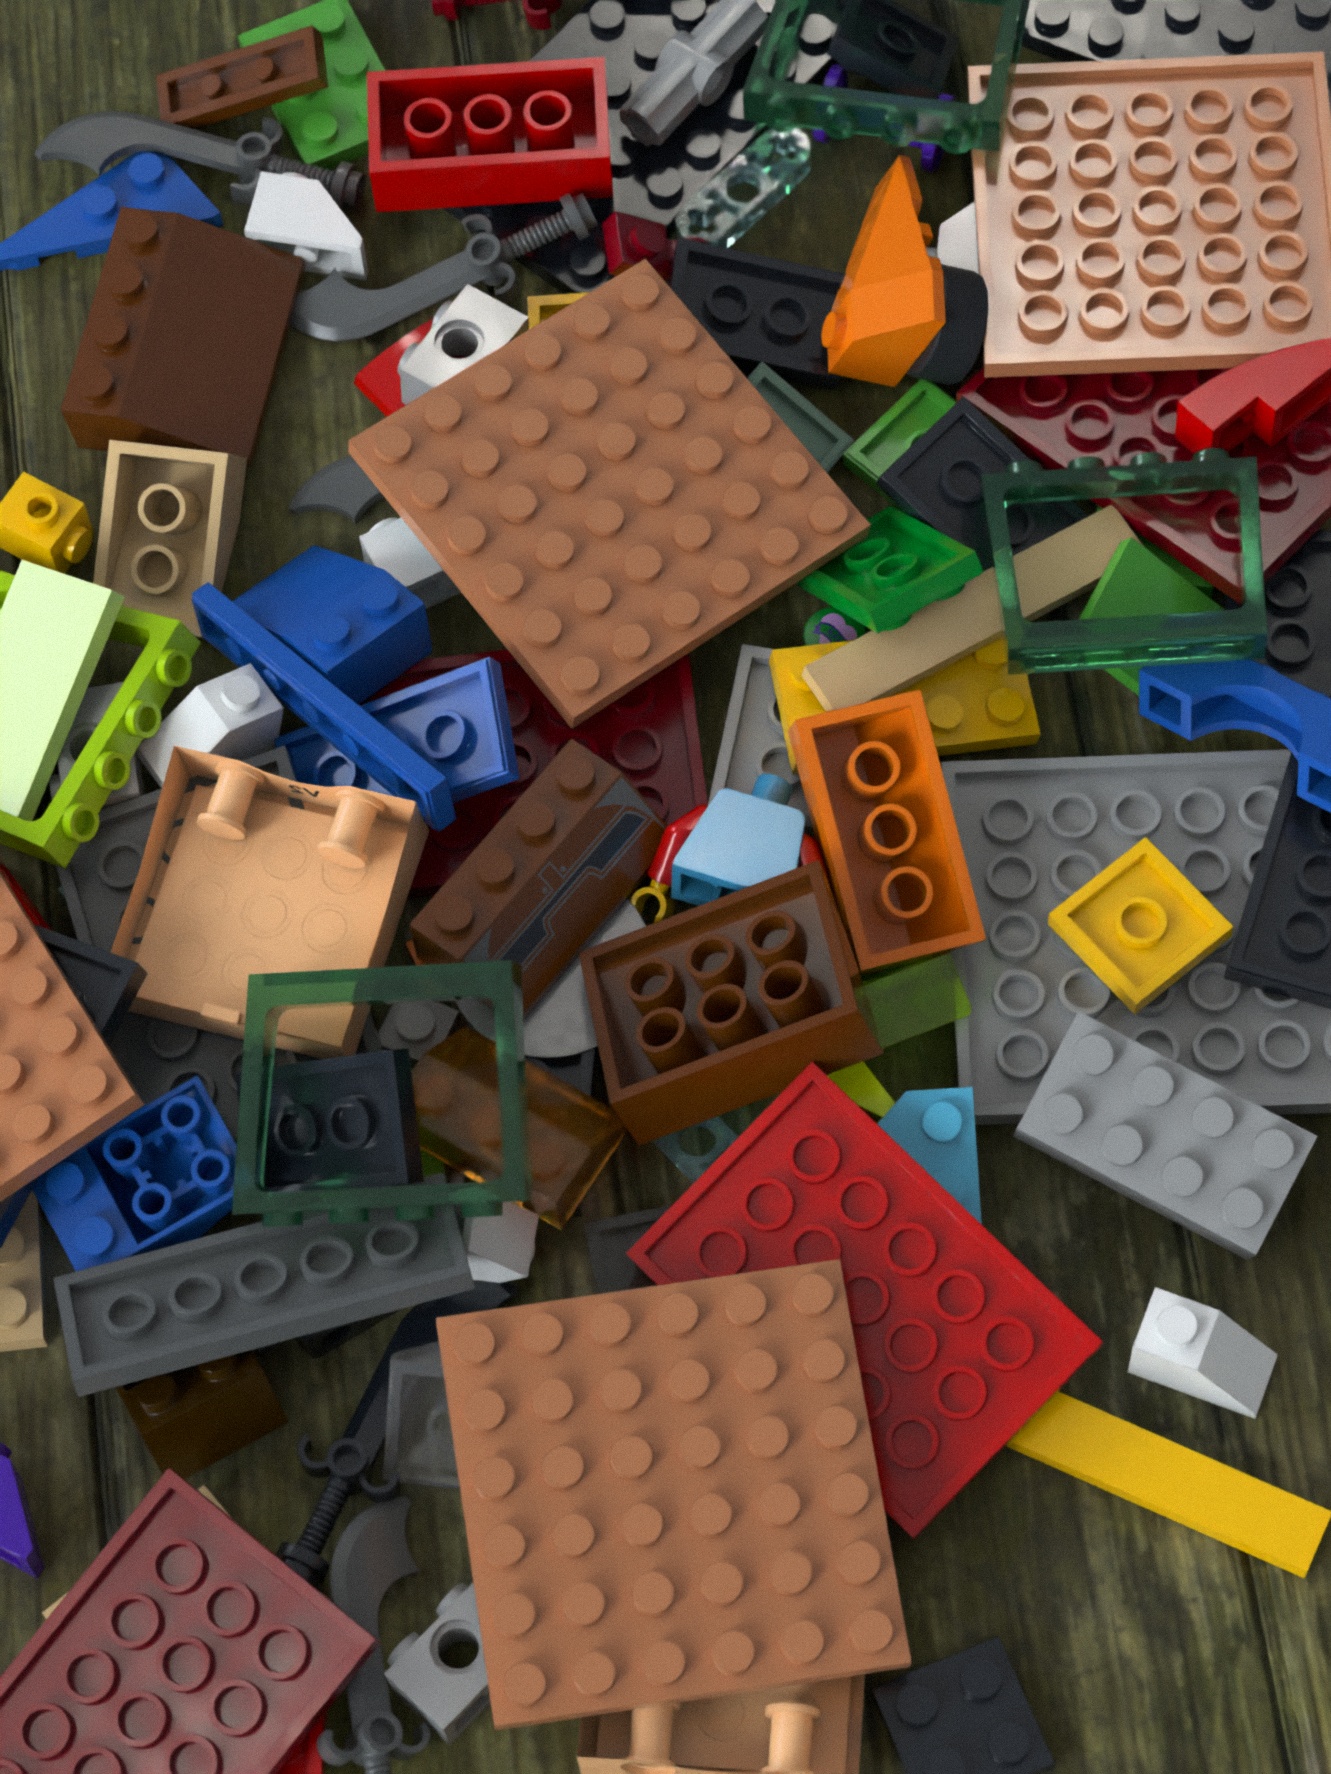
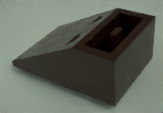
M252 1350L115 1387L162 1476L170 1468L186 1479L288 1423L276 1395Z

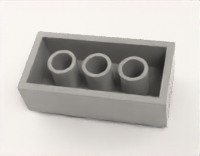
M1079 1011L1013 1137L1246 1260H1250L1257 1255L1318 1137Z

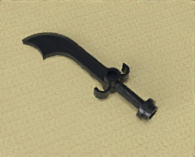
M473 1280L475 1289L415 1305L400 1322L342 1439L337 1440L330 1446L326 1459L321 1462L310 1461L307 1457L313 1449L311 1440L307 1434L300 1440L298 1456L303 1470L315 1478H325L328 1476L329 1478L323 1493L320 1495V1499L317 1501V1505H315L314 1511H312L300 1535V1540L297 1541V1544L282 1542L276 1555L309 1583L314 1585L315 1581H323L330 1568L327 1561L320 1556L321 1550L324 1549V1544L327 1543V1538L330 1537V1532L333 1531V1526L336 1525V1521L339 1519V1515L342 1513L348 1497L363 1492L365 1497L372 1502H387L395 1498L401 1489L399 1472L392 1473L391 1480L385 1486H371L372 1468L417 1378L430 1364L441 1358L436 1318L503 1308L507 1303L517 1298L518 1286L507 1282L495 1283Z

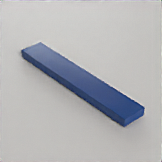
M209 582L191 594L201 635L239 668L251 663L282 704L394 797L416 801L423 816V821L432 829L440 832L456 820L448 780L442 773Z

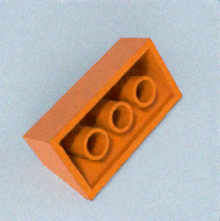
M921 689L796 719L788 730L815 838L819 843L827 870L829 886L860 975L863 976L915 963L985 941L986 936Z

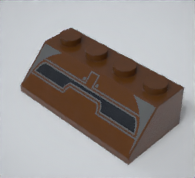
M571 738L411 921L409 927L417 958L512 1025L518 1027L579 956L578 952L585 949L648 875L667 824L621 771Z

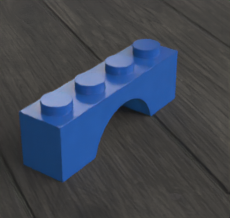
M1183 626L1139 670L1140 715L1190 741L1208 733L1227 729L1251 730L1273 737L1284 744L1298 762L1297 796L1331 813V699L1327 695L1313 691L1279 674L1270 666L1259 664L1225 647L1218 640L1207 638L1186 626Z

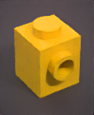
M23 471L0 502V548L24 561L65 574L72 563L80 562L89 551L94 531L85 504Z

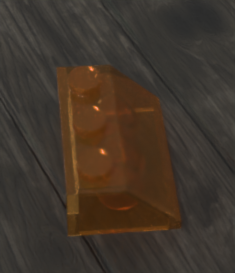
M468 1026L463 1027L426 1051L412 1070L420 1149L518 1206L538 1214L539 1218L562 1230L628 1131L614 1109Z

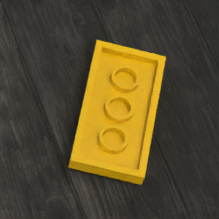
M1017 629L894 694L898 695L921 689L938 756L1034 745L1041 734ZM851 641L771 651L769 665L792 774L798 773L788 730L796 719L826 712L801 676L804 666Z

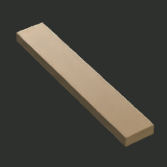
M1109 505L984 571V573L965 583L964 589L957 595L949 599L934 601L913 613L911 620L902 627L880 633L872 630L804 666L801 676L826 712L893 696L1095 588L1121 541L1132 537L1141 545L1142 543L1119 511L1112 505Z

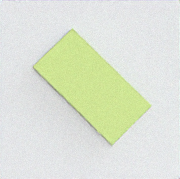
M21 560L0 611V810L23 820L32 821L125 596L111 589Z

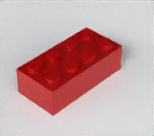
M605 57L367 72L369 174L376 212L560 201L559 197L570 193L572 198L581 193L584 194L586 199L614 197Z

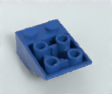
M197 1075L131 1113L39 1176L32 1190L73 1268L77 1272L198 1239L253 1192L259 1184Z

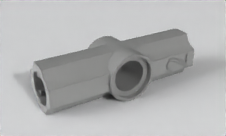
M721 0L691 33L682 30L669 39L658 57L653 74L619 109L620 121L629 129L635 139L648 147L652 144L660 146L699 103L703 106H709L722 95L731 80L734 65L769 29V16L761 9L757 0Z

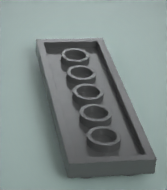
M444 1172L424 1177V1182L394 1185L54 1277L71 1377L78 1397L475 1289Z

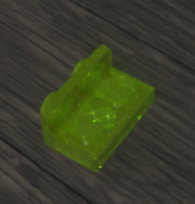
M951 952L941 953L908 964L863 982L870 1000L882 1048L968 1016L972 1011Z

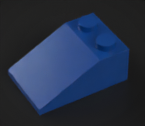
M313 545L232 601L358 705L433 652L425 603L385 569Z

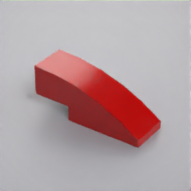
M1331 338L1315 340L1273 351L1246 361L1208 380L1178 401L1175 438L1209 467L1252 433L1272 447L1331 401Z

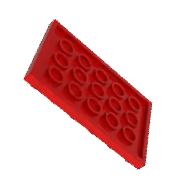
M813 1062L800 1073L626 1252L657 1285L840 1259L884 1510L913 1539H916L1104 1345L1103 1341Z

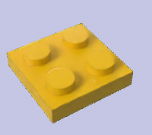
M1146 837L1052 910L1048 916V925L1134 1015L1230 939L1234 927Z

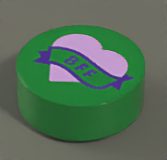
M834 607L824 608L814 613L808 619L804 628V646L855 640L866 634L865 627Z

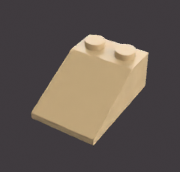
M109 440L93 584L111 589L125 596L121 606L180 620L194 636L202 637L191 594L207 582L222 593L240 521L247 458L222 452Z

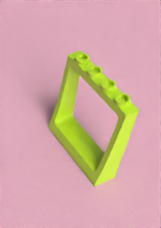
M1 570L0 611L15 575ZM121 606L108 639L145 647L43 816L36 821H26L0 810L1 844L65 869L80 843L87 842L95 836L99 827L98 813L112 790L122 788L127 783L130 776V760L142 740L152 737L158 731L161 724L160 710L174 687L183 686L190 678L192 671L191 659L201 642L180 620Z

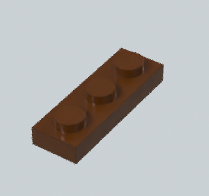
M311 25L156 75L160 120L197 129L329 87L323 35Z

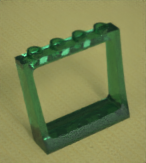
M775 0L743 88L744 120L766 123L771 129L778 132H789L795 127L824 130L830 137L840 140L848 139L853 134L882 137L886 143L896 147H903L912 141L940 144L943 149L953 154L965 153L970 148L999 152L1030 0H954L1003 6L987 94L984 100L975 104L778 80L808 0Z
M1208 448L1196 452L1192 456V461L1167 462V457L1164 454L1146 452L1132 457L1130 465L1105 466L1103 459L1085 456L1071 460L1067 465L1068 469L1043 470L1040 463L1023 460L1009 464L1005 469V473L981 475V492L1008 675L1264 659L1268 632L1262 563L1257 456L1230 458L1229 452L1224 449ZM1228 490L1236 495L1242 594L1241 608L1235 610L1030 622L1023 618L1005 510L1009 505Z
M507 960L249 974L232 1214H262L263 1227L303 1225V1212L329 1211V1224L370 1222L369 1209L395 1208L396 1221L436 1219V1206L462 1204V1218L503 1216V1202L532 1201L521 964ZM474 999L492 1000L495 1016L504 1166L500 1178L492 1182L330 1190L270 1192L266 1189L263 1180L278 1020L283 1012L290 1009Z

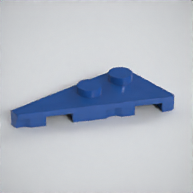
M150 151L135 152L0 243V271L4 269L23 270L40 266V257L74 250L76 251L77 258L108 252L121 207L180 213L218 228L223 226L220 211L169 155Z

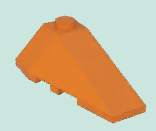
M899 155L876 186L845 270V278L840 290H838L831 312L825 318L821 342L823 347L828 348V373L896 387L946 323L943 270L940 259L928 256L926 246H929L933 235L930 224L918 222L922 196L910 157Z

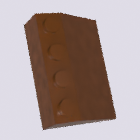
M121 207L61 407V412L78 448L108 451L109 440L222 452L247 458L246 467L250 468L306 267L304 258L180 213Z
M819 860L578 952L610 1104L639 1146L783 1092L811 1062L828 1075L884 1054L870 1000L824 869Z

